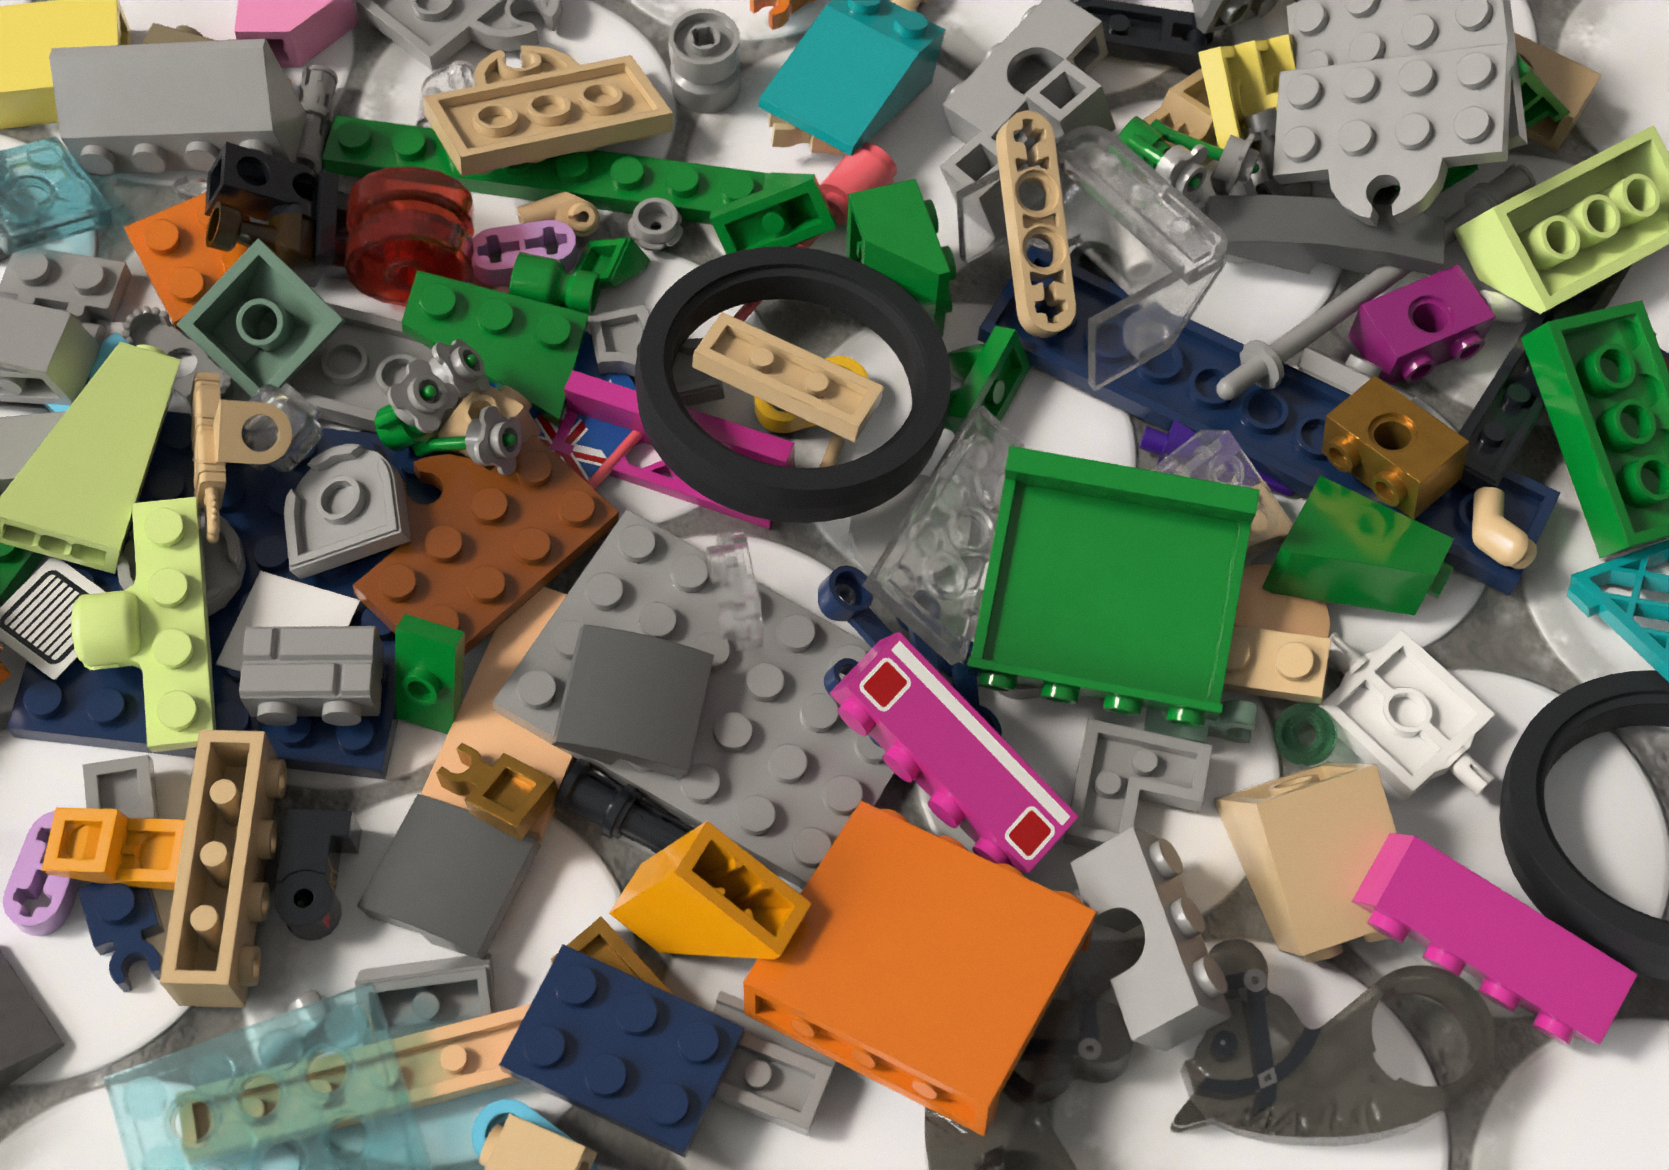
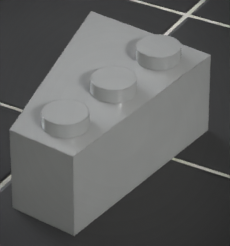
M0 296V401L71 406L84 389L101 346L82 326L81 320L71 312Z

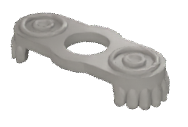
M145 306L142 311L135 309L134 315H127V322L122 324L124 329L122 335L131 345H151L163 350L171 357L178 353H190L197 358V365L192 373L183 377H177L174 391L189 404L192 382L197 372L219 373L221 399H232L233 379L223 369H220L210 360V356L192 339H187L171 324L166 310L160 311L158 307H154L151 310L150 307Z

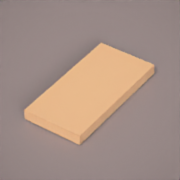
M543 587L494 630L421 795L468 810L465 803L468 795H456L442 788L436 775L441 766L452 773H462L469 768L461 763L456 750L461 742L477 750L481 755L482 761L490 766H493L500 756L506 753L554 778L559 791L563 781L574 766L576 758L495 712L493 700L567 594ZM555 799L526 835L539 841L543 840L555 811Z

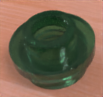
M1298 703L1288 707L1278 717L1274 727V741L1278 751L1286 760L1297 765L1311 766L1323 762L1331 755L1337 743L1338 732L1333 717L1327 710L1315 704ZM1306 723H1311L1317 733L1315 741L1309 746H1304L1298 737L1299 729Z

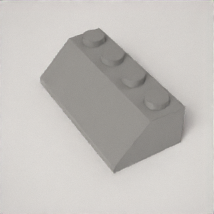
M266 39L51 49L49 60L60 136L85 174L108 175L110 173L209 171L226 141L295 163L307 114Z

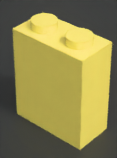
M52 0L0 6V129L59 123L49 60L51 49L130 45V28L119 0Z

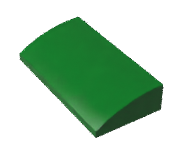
M1640 300L1549 321L1521 337L1599 558L1669 539V371L1643 301Z

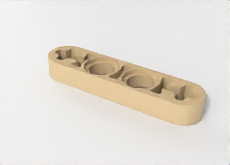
M1026 110L1016 113L1000 128L996 137V150L1017 316L1021 326L1027 333L1034 337L1048 338L1061 332L1072 323L1076 314V300L1054 132L1051 124L1044 116L1037 112ZM1022 128H1024V134L1027 138H1035L1036 144L1028 150V153L1026 152L1025 144L1015 142L1014 136ZM1028 159L1029 168L1017 171ZM1021 183H1035L1043 190L1045 205L1042 210H1030L1024 206L1019 197ZM1029 239H1041L1050 246L1053 255L1049 267H1038L1028 259L1026 245ZM1050 277L1055 279L1054 282L1045 288L1043 282L1034 286L1031 284V281L1039 282ZM1044 296L1046 304L1051 307L1056 306L1058 311L1057 315L1049 319V323L1046 314L1037 313L1035 308L1036 304L1044 300Z

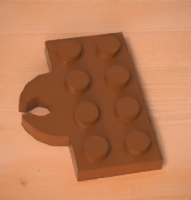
M535 434L521 445L520 452L515 457L516 469L510 475H500L496 467L490 471L484 466L475 464L471 458L451 454L424 457L413 462L414 474L421 483L431 484L440 489L442 492L440 498L431 504L415 503L407 495L406 483L403 482L411 541L396 546L391 554L354 583V595L394 634L395 628L404 614L465 632V656L612 529L619 521V511Z

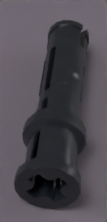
M584 759L578 760L571 768L559 789L554 803V809L562 813L571 810L601 826V834L609 839L613 837L619 839L624 836L643 845L654 853L660 852L694 829L642 801V794L638 792V788L631 784L621 787L591 771L592 763Z

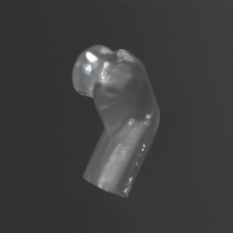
M462 60L455 61L450 66L434 72L425 79L421 88L417 126L432 128L425 117L423 96L474 86L475 69L471 64Z

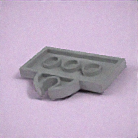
M355 0L358 14L432 72L470 41H474L488 49L508 52L521 50L520 46L522 45L535 46L539 44L537 28L531 22L520 21L515 17L523 12H536L544 19L545 27L555 31L559 25L563 10L562 0Z
M1508 43L1281 71L1279 76L1273 177L1279 184L1329 179L1331 191L1348 215L1366 225L1376 227L1379 215L1373 207L1375 194L1384 186L1398 185L1400 186V192L1391 205L1392 214L1398 224L1410 221L1429 208L1441 192L1448 167L1508 161L1512 51Z

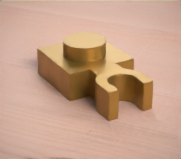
M461 742L456 750L461 763L469 768L462 773H452L441 766L436 772L441 787L456 795H468L465 803L469 814L521 841L556 798L559 791L555 779L506 753H503L495 764L490 766L482 761L481 755L477 750Z

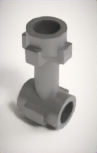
M1276 107L1243 117L1246 129L1242 130L1244 138L1246 140L1250 133L1255 135L1253 142L1256 141L1268 180L1256 186L1257 194L1308 197L1311 194L1310 182L1279 184L1273 177L1277 119Z

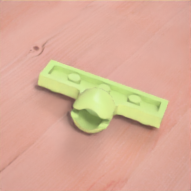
M196 497L132 503L136 563L134 584L122 591L85 594L75 600L71 617L74 649L78 659L89 670L134 666L142 670L147 747L151 752L197 747L199 730H216L200 504Z

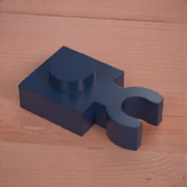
M93 883L77 889L94 949L100 955L115 951L109 962V973L118 987L124 993L132 990L128 971L135 962L141 960L148 961L151 973L159 980L163 957L152 944L147 942V938L165 931L152 888L130 887L118 883Z

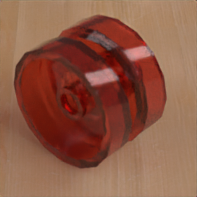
M410 166L389 167L367 174L352 186L347 198L346 225L349 235L345 242V270L349 282L362 294L383 303L407 306L417 270L471 283L474 277L472 237L475 233V209L472 194L460 181L440 171Z

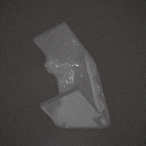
M1082 126L1055 139L1068 246H1080L1084 254L1129 295L1127 298L1088 319V384L1096 391L1173 346L1224 268L1227 259L1228 240L1225 232L1111 131L1098 126ZM1028 159L1017 171L1029 168ZM998 169L956 191L960 258L966 264L1008 242ZM1021 183L1019 197L1024 206L1030 210H1042L1045 205L1043 190L1035 183ZM1029 239L1026 245V252L1033 245L1052 254L1050 246L1041 239Z

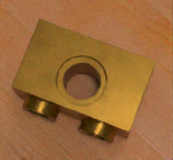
M1373 376L1326 415L1321 453L1327 456L1335 468L1345 473L1349 472L1371 488L1383 503L1388 506L1397 507L1414 520L1462 478L1469 441L1377 376Z

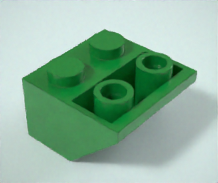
M916 179L850 193L848 195L846 257L877 270L905 289L931 317L941 337H943L945 315L952 312L949 281L956 279V265L950 247L948 245L941 247L936 235L939 231V223L934 203L931 199L923 200Z

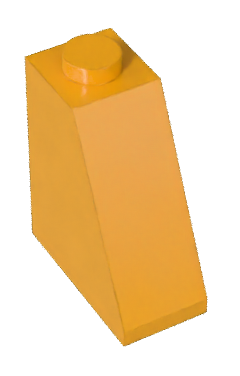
M706 821L641 863L609 914L659 953L774 960L782 955L812 903L709 821Z

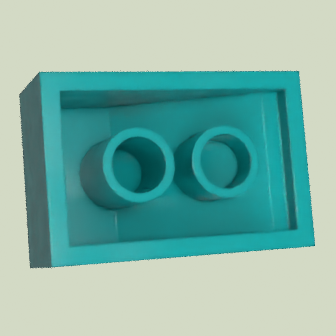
M831 0L823 8L759 97L758 107L852 156L857 148L862 147L932 83L946 29L928 21L922 14L907 10L889 0Z

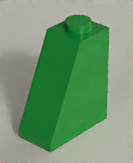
M1320 475L1281 545L1262 588L1274 594L1415 616L1426 594L1438 599L1447 583L1454 566L1444 562V559L1454 538Z

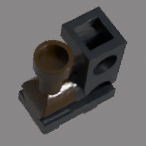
M226 141L207 174L205 215L210 216L206 231V246L230 252L237 243L250 247L259 238L312 288L316 287L323 275L350 280L360 267L362 246L359 243L337 238L336 231L350 235L355 233L360 226L363 216V199L338 191V174L321 170L318 175L312 169ZM242 216L250 217L264 222L268 221V225L242 220Z

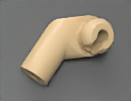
M568 192L558 193L516 207L520 224L543 220H558L571 227L575 236L579 237L589 236L594 233L600 222L599 212L593 204Z
M1495 487L1477 489L1474 492L1472 521V539L1475 546L1501 565L1510 566L1514 569H1525L1530 566L1536 558V544L1528 538L1523 530L1504 518V492Z

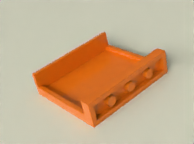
M860 801L800 895L812 904L782 955L774 960L758 959L743 981L744 1014L944 1117L985 1136L997 1115L999 1096L1079 950L1086 952L1090 945L1097 911L1085 906L1080 899L1068 892L1053 891L1025 878L1018 869L1005 863L995 864L968 851L960 842L951 837L936 836L914 826L896 811L891 809L880 810L866 802Z

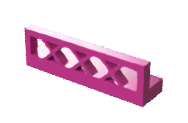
M574 370L572 371L564 387L568 410L552 441L551 450L571 455L575 446L565 443L578 414L632 431H638L643 437L636 445L641 443L652 445L644 431L639 415L635 390ZM685 407L704 431L729 449L760 462L795 468L794 442ZM624 455L611 469L612 472L609 474V476L770 529L773 520L746 515L706 498L675 475L663 460L640 468L629 464ZM669 472L672 478L664 476L662 474Z

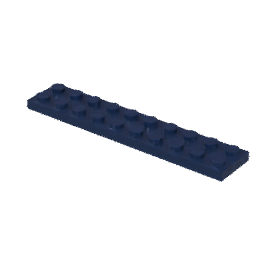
M1033 245L1027 251L1028 259L1034 265L1044 268L1050 266L1052 254ZM1071 264L1076 300V314L1072 323L1061 332L1048 338H1039L1025 331L1017 316L1012 277L979 327L977 340L983 343L987 342L995 326L1016 329L1031 366L1168 432L1176 419L1239 460L1307 499L1321 475L1409 517L1397 507L1388 506L1383 503L1371 488L1349 472L1345 473L1335 468L1327 456L1321 453L1326 415L1346 400L1350 394L1283 363L1285 375L1280 384L1274 389H1264L1254 384L1235 399L1223 400L1218 396L1216 386L1222 378L1241 365L1239 355L1243 350L1244 344L1074 264ZM1050 277L1039 282L1031 281V284L1034 286L1043 282L1045 288L1054 282L1055 279ZM1045 296L1044 300L1035 305L1037 313L1046 314L1048 323L1049 319L1058 314L1056 306L1051 307L1046 304ZM1508 468L1497 486L1505 494L1504 518L1523 530L1528 538L1537 544L1559 498L1560 492ZM1458 481L1414 520L1454 538L1444 562L1453 565V569L1510 596L1524 569H1514L1510 566L1501 565L1475 546L1472 539L1473 498L1475 490Z

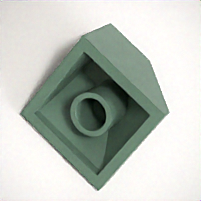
M258 238L176 325L256 402L269 403L346 321Z

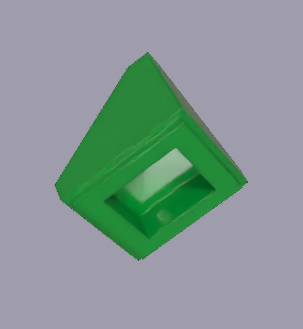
M631 237L587 241L573 273L578 269L600 273V288H615L647 269L651 260Z

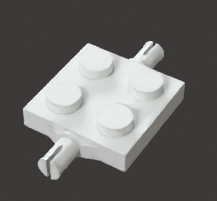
M1403 630L1381 649L1367 653L1362 657L1340 638L1338 633L1334 632L1331 634L1329 661L1344 674V677L1339 687L1323 701L1322 705L1318 706L1314 715L1366 764H1376L1380 777L1406 801L1430 779L1443 775L1447 771L1456 776L1476 797L1480 795L1496 777L1485 770L1467 751L1473 739L1491 722L1496 714Z

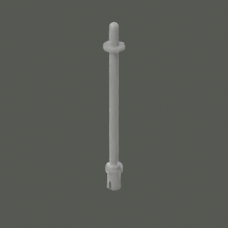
M1512 164L1489 183H1478L1472 187L1465 195V207L1445 220V247L1457 240L1453 229L1536 186L1535 178L1530 170L1521 164L1517 166ZM1383 264L1270 345L1260 340L1249 341L1240 352L1241 365L1218 382L1216 386L1218 396L1223 400H1232L1254 384L1264 389H1274L1280 384L1285 375L1283 363L1359 310L1361 304L1376 298L1412 271Z

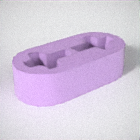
M543 220L490 228L474 236L469 244V257L473 273L480 282L490 286L510 285L514 263L520 252L557 259L562 263L567 273L575 267L578 261L577 242L573 229L566 223L558 220ZM556 243L558 253L547 254L545 245ZM495 251L501 252L502 261L491 263L490 253Z
M55 811L42 815L31 826L3 896L2 903L5 914L22 932L31 936H44L55 932L64 925L76 900L77 889L80 888L83 881L48 875L42 871ZM43 890L51 900L48 908L37 907L31 916V913L23 904L26 899H38Z

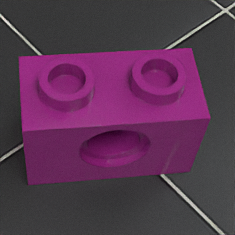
M1457 264L1361 304L1348 337L1363 359L1382 368L1378 378L1392 385L1406 380L1407 383H1412L1427 376L1440 364L1452 359L1455 362H1462L1476 355L1484 347V339L1496 316L1462 268Z

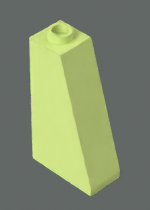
M121 341L118 343L0 496V543L105 572L116 573L117 563L133 520L132 503H138L174 392L181 359L168 356L163 350L151 345L141 344L134 346Z

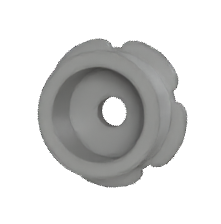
M648 198L635 207L633 218L628 223V232L632 239L638 240L641 248L649 251H660L667 246H674L683 235V228L680 226L682 217L675 206L668 200ZM661 227L659 230H652L651 228Z

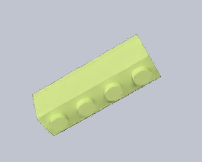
M1652 125L1453 229V232L1481 282L1541 314L1669 245V152L1655 126Z

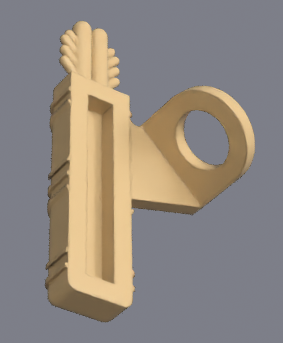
M197 372L192 382L189 401L191 407L190 416H192V451L194 452V458H192V461H194V496L197 498L200 508H204L206 540L213 544L219 539V509L222 507L226 485V462L268 464L278 460L286 453L291 444L292 427L285 413L272 404L221 399L219 373ZM255 415L270 417L278 428L276 443L265 451L251 450L242 439L244 423Z

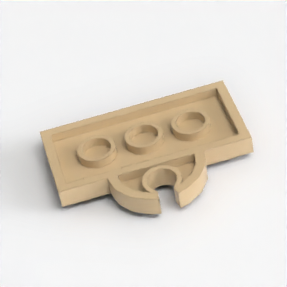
M522 45L520 46L522 68L507 66L506 54L502 50H498L478 63L474 72L473 87L423 96L425 117L461 176L487 174L494 169L527 162L538 163L550 157L579 151L590 152L602 146L630 140L641 141L654 135L673 131L672 110L632 55L580 65L570 55L553 48Z

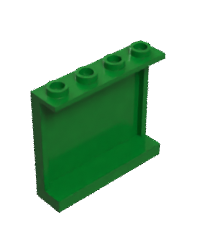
M1009 446L1005 465V480L971 657H969L967 664L968 675L979 677L978 686L1000 692L1014 693L1017 684L1042 688L1041 698L1059 703L1078 704L1079 695L1104 700V710L1117 714L1140 716L1142 707L1166 711V721L1181 726L1204 728L1205 719L1216 721L1222 714L1223 704H1221L1224 680L1251 524L1256 515L1260 490Z

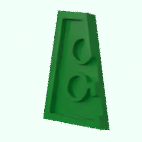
M417 270L401 322L402 331L431 350L438 342H443L448 346L456 339L465 341L482 358L485 366L484 374L490 382L495 384L497 390H500L503 385L513 388L523 395L534 409L541 412L542 418L558 428L560 427L566 405L564 387L572 371L576 369L588 325L589 314Z

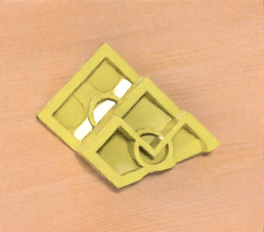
M1293 34L1265 40H1253L1234 46H1220L1198 52L1219 148H1225L1231 134L1245 140L1242 130L1246 129L1243 117L1272 107H1276L1277 110L1280 72L1296 70L1292 48ZM1256 141L1253 142L1251 148L1259 151Z

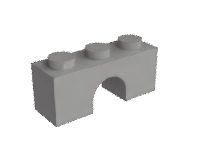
M1042 0L1038 5L1029 8L1022 17L1020 24L1002 43L995 44L988 51L982 64L965 81L956 84L949 93L947 100L943 103V107L952 135L966 144L980 131H983L996 141L1000 128L1018 112L1029 111L1025 96L1020 91L1027 84L1041 80L1064 59H1067L1088 75L1108 54L1102 21L1069 0ZM1022 128V129L1014 136V139H1016V138L1019 136V134L1022 132V130H1023L1024 128Z
M1064 59L1024 94L1029 111L1041 114L1052 126L1060 176L1116 129L1102 85L1067 59ZM1024 129L1015 139V142L1025 144L1027 153L1036 144L1035 138H1027L1025 136ZM980 131L945 161L940 168L957 207L993 235L1006 224L996 141L985 132ZM1028 159L1017 171L1029 168ZM1031 182L1021 183L1019 187V197L1024 206L1028 205L1043 192L1038 185Z
M1133 826L1070 862L1084 905L1097 911L1096 923L1122 933L1143 924L1145 944L1139 960L1127 971L1110 979L1131 1041L1162 1051H1168L1232 1017L1224 993L1227 992L1225 976L1219 965L1208 954L1201 935L1205 930L1203 917L1197 906L1186 895L1179 876L1183 872V865L1177 851L1170 842Z

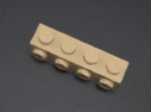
M199 730L159 982L178 1006L245 1008L248 986H256L259 981L261 951L259 946H254L257 922L266 921L270 906L269 884L263 882L266 859L275 858L279 839L278 824L276 820H272L274 800L275 798H283L287 783L285 760L277 759V754L265 731Z

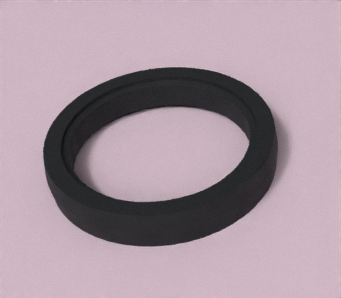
M776 246L741 250L723 255L696 267L678 279L655 304L647 319L635 364V386L639 415L647 437L663 462L687 485L706 498L746 515L780 522L813 523L843 519L871 510L898 495L917 478L932 457L945 428L949 412L951 370L946 346L931 317L905 289L892 279L869 266L838 254L803 247ZM783 299L811 302L827 306L855 318L873 330L889 345L898 357L907 375L911 389L912 408L902 427L891 439L881 447L856 460L819 468H791L772 465L743 456L729 449L704 431L692 418L679 397L674 382L672 367L676 356L688 337L700 325L725 310L763 300Z
M1656 670L1628 671L1592 679L1567 690L1543 707L1530 721L1506 766L1500 799V832L1505 855L1514 876L1531 902L1545 917L1633 972L1669 981V921L1637 911L1617 901L1589 881L1574 866L1557 842L1549 824L1545 808L1544 788L1546 776L1561 756L1575 745L1599 733L1630 726L1669 727V682Z

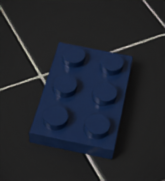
M562 944L499 1066L504 1073L685 1158L745 1032L744 1027Z

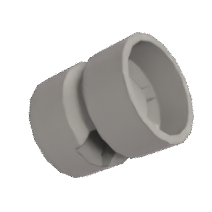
M695 9L685 12L674 21L669 29V56L671 59V87L676 101L685 109L696 113L712 114L725 110L736 101L740 94L739 29L734 20L725 13L714 9Z

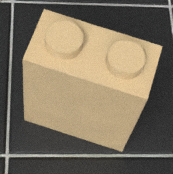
M1326 762L1214 799L1218 814L1279 950L1301 957L1304 956L1305 962H1317L1341 954L1343 952L1341 943L1362 936L1365 942H1375L1389 938L1367 924L1371 913L1352 902L1389 833L1397 834L1376 764Z

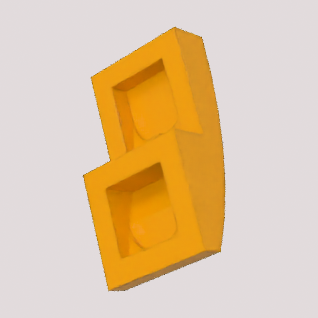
M56 807L42 871L48 875L89 882L118 883L130 887L174 890L185 819L128 818L118 809Z

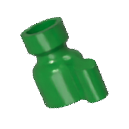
M520 252L514 263L509 294L559 307H566L567 309L587 313L590 316L594 315L598 301L600 273L580 269L573 274L567 273L562 263L557 259Z

